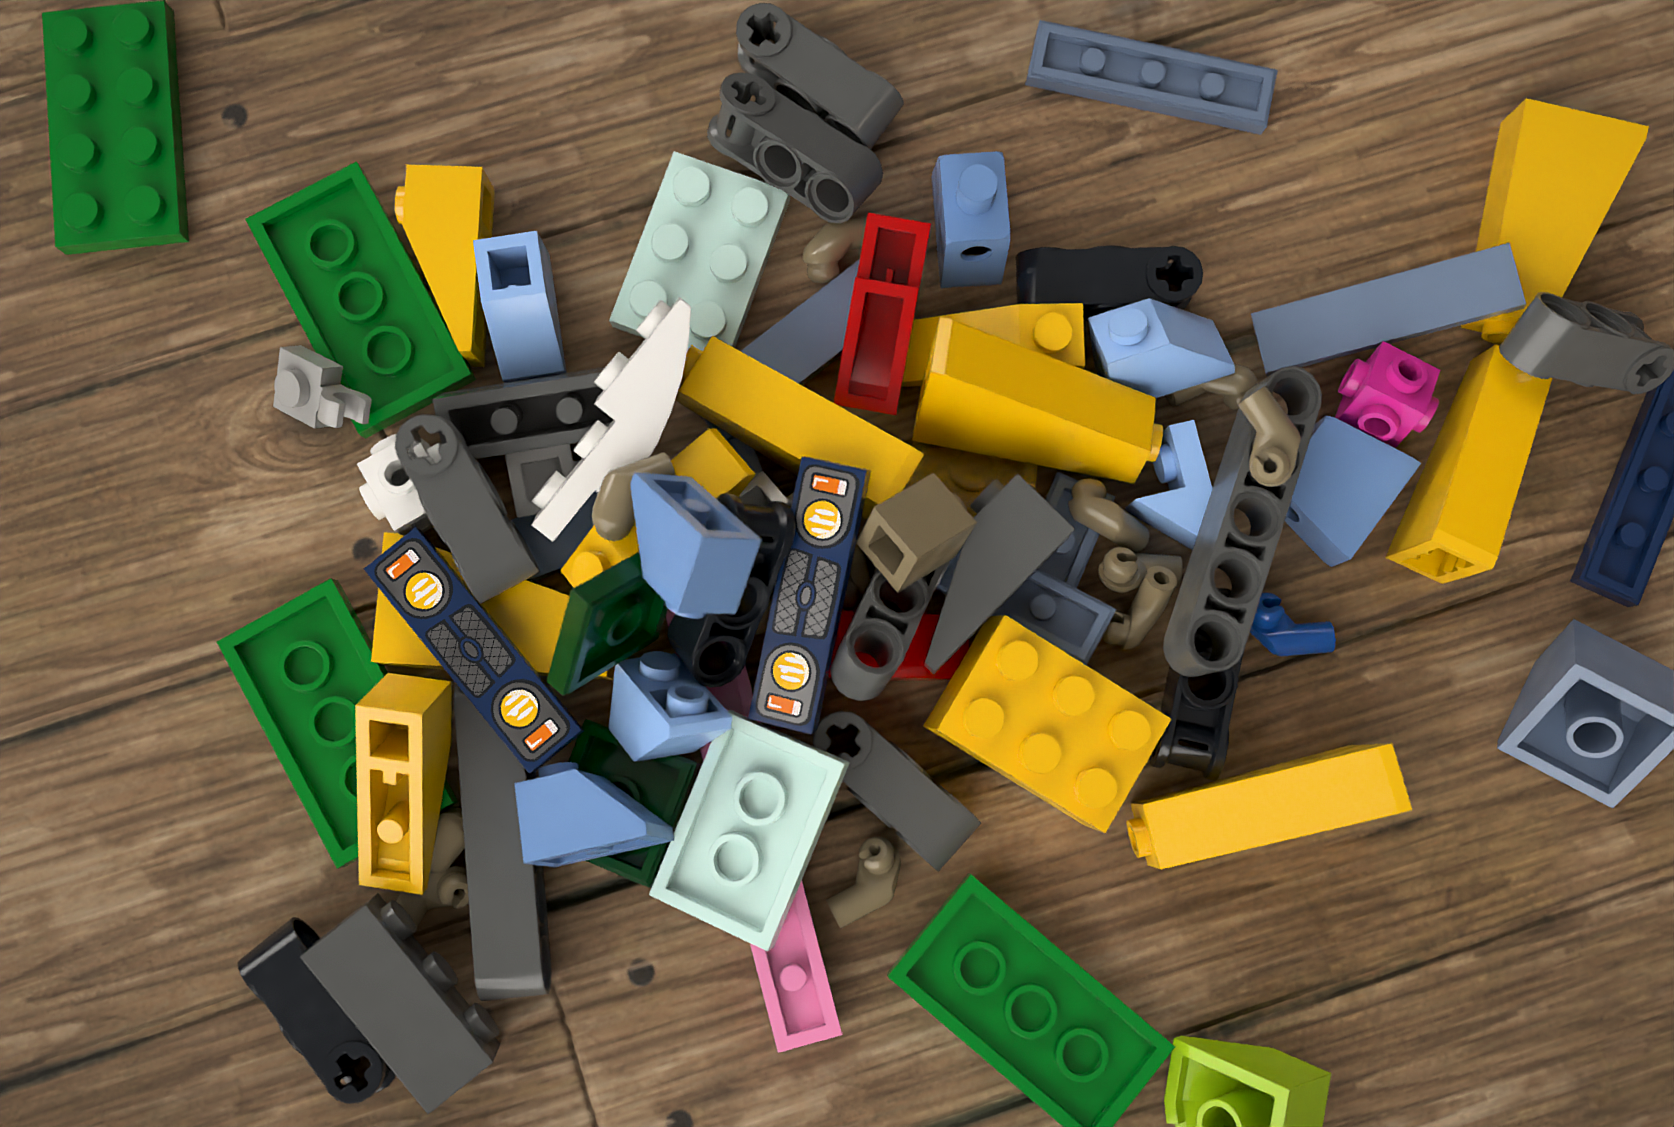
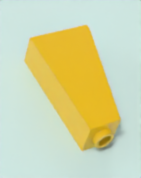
M1528 98L1500 123L1476 252L1510 243L1526 306L1521 310L1461 325V328L1481 332L1482 339L1491 343L1502 344L1539 292H1548L1561 298L1563 297L1647 138L1649 126Z
M939 317L920 387L912 441L1135 483L1146 461L1155 462L1158 457L1163 437V426L1154 423L1156 397L959 321Z
M714 336L711 337L703 351L693 345L687 351L680 382L682 385L675 398L677 402L798 476L802 456L872 470L862 517L865 519L869 518L875 506L903 491L924 456L923 453Z
M1497 344L1470 361L1385 558L1441 584L1494 568L1552 378L1540 379L1521 371L1503 357Z
M384 532L382 553L399 541L403 535ZM436 548L465 583L454 562L452 553ZM525 580L482 603V605L536 672L541 676H548L569 595ZM378 588L371 662L396 667L444 669ZM615 666L594 679L614 680Z
M1392 743L1348 745L1130 803L1134 818L1127 820L1126 826L1136 857L1141 858L1145 856L1148 866L1165 869L1411 811L1412 807Z

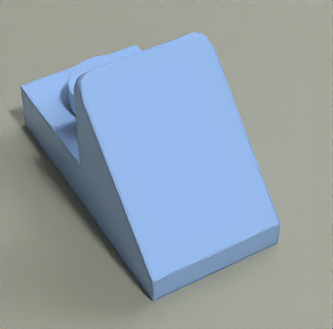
M1190 420L1169 425L1163 431L1160 451L1156 461L1153 462L1159 481L1161 483L1168 482L1170 491L1135 499L1125 509L1131 515L1193 550L1213 488L1195 422Z

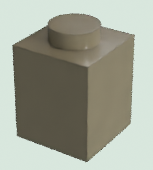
M932 473L875 506L856 543L898 593L955 558L977 522L967 512L963 501L956 494L950 492L935 473Z

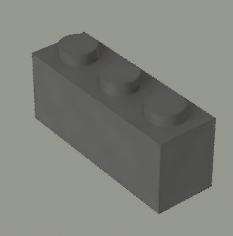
M605 367L444 392L432 399L435 415L451 421L457 427L475 459L580 442L597 420L607 427L614 420L595 405L596 399L603 389L596 385L594 381ZM439 433L442 445L447 441L445 435L443 433Z
M377 893L316 941L300 958L426 1113L430 1114L494 1062L500 1047V1042L496 1039L499 1035V1029L484 1007L478 1003L470 1006L454 986L458 983V979L449 963L437 952H432L428 955L412 934L416 932V926L406 910L394 900L386 903L380 894Z

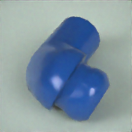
M1262 593L1250 633L1272 654L1276 656L1331 653L1335 650V631L1330 621L1295 624L1285 613L1284 608L1279 606L1282 601L1281 598L1272 593Z

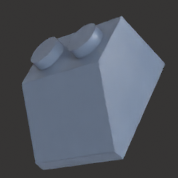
M1573 619L1535 661L1500 734L1497 749L1614 808L1674 749V670Z

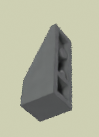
M1019 474L1006 486L998 479L994 480L970 505V508L977 514L973 518L977 523L963 544L924 666L933 674L1049 559L1075 530Z

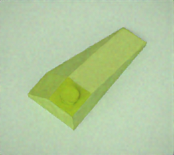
M1189 1036L1174 1038L1173 1045L1175 1048L1171 1052L1164 1096L1167 1124H1174L1175 1127L1323 1126L1331 1079L1330 1072L1270 1047Z

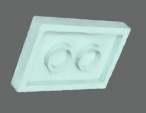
M674 151L609 319L612 327L643 337L636 329L656 304L662 300L671 307L680 297L691 306L687 351L691 345L703 351L712 336L735 348L788 207L790 195L768 183Z
M727 710L732 716L731 729L712 740L673 834L674 841H671L649 895L761 949L769 951L776 944L850 762L760 722L748 719V717L735 711Z

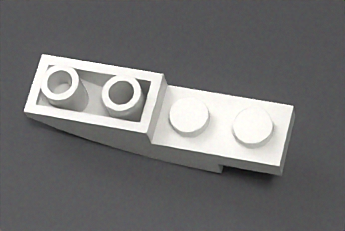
M679 297L671 307L660 300L636 329L645 338L629 359L618 351L594 381L596 385L603 389L596 399L595 405L614 420L608 427L597 420L573 450L582 457L575 468L566 478L558 471H555L532 500L540 508L532 526L551 541L556 539L594 491L599 492L602 481L608 472L648 458L655 449L675 402L689 344L691 306Z

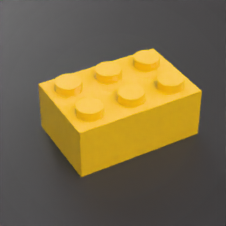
M998 615L991 616L983 624L923 726L1084 826L1106 833L1170 723L1171 718L1010 617Z

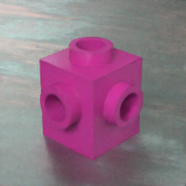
M1382 341L1366 362L1357 358L1347 370L1338 389V392L1343 394L1335 418L1396 448L1411 430L1421 433L1433 418L1439 405V399L1432 396L1441 370Z

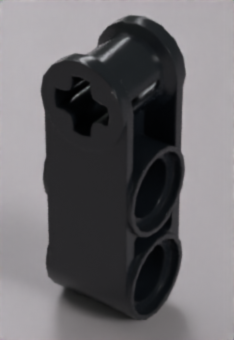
M1107 245L1088 249L1040 247L1024 250L1015 256L1017 304L1083 303V320L1088 321L1089 317L1148 298L1185 310L1192 296L1195 295L1202 284L1204 273L1197 256L1185 247L1179 246L1129 248ZM1162 274L1169 275L1171 284L1180 285L1176 292L1169 291L1167 281L1159 280Z
M729 493L720 494L716 498L762 540L736 614H705L703 618L692 619L675 613L669 624L667 636L670 645L692 676L701 685L707 687L723 686L733 681L746 665L749 649L761 618L768 607L770 594L783 560L788 555L795 536L794 513L791 507L784 502L773 501L769 502L766 506L743 503L740 497Z
M1217 588L1221 594L1229 598L1231 594L1230 589ZM1197 629L1194 635L1195 649L1201 657L1209 660L1212 654L1211 639L1204 631ZM1243 654L1239 661L1231 668L1211 673L1214 679V689L1206 700L1196 697L1191 692L1188 685V676L1179 674L1169 665L1160 712L1171 718V721L1149 757L1152 767L1162 768L1168 763L1202 771L1205 779L1215 781L1219 778L1228 752L1229 724L1238 687ZM1178 741L1198 745L1199 749L1180 745Z
M293 917L238 961L239 972L250 990L270 1010L286 1040L305 1058L326 1087L327 1092L338 1101L347 1104L360 1103L390 1086L397 1076L300 958L320 937L306 922L300 918ZM366 1056L371 1066L365 1071V1076L359 1078L354 1068L360 1063V1057Z

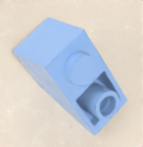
M531 231L473 240L481 303L503 382L507 383L566 373L550 255L538 232Z
M652 651L643 654L641 658L626 659L615 665L609 730L634 762L693 753L731 729V714L704 685H701L692 676L676 653Z

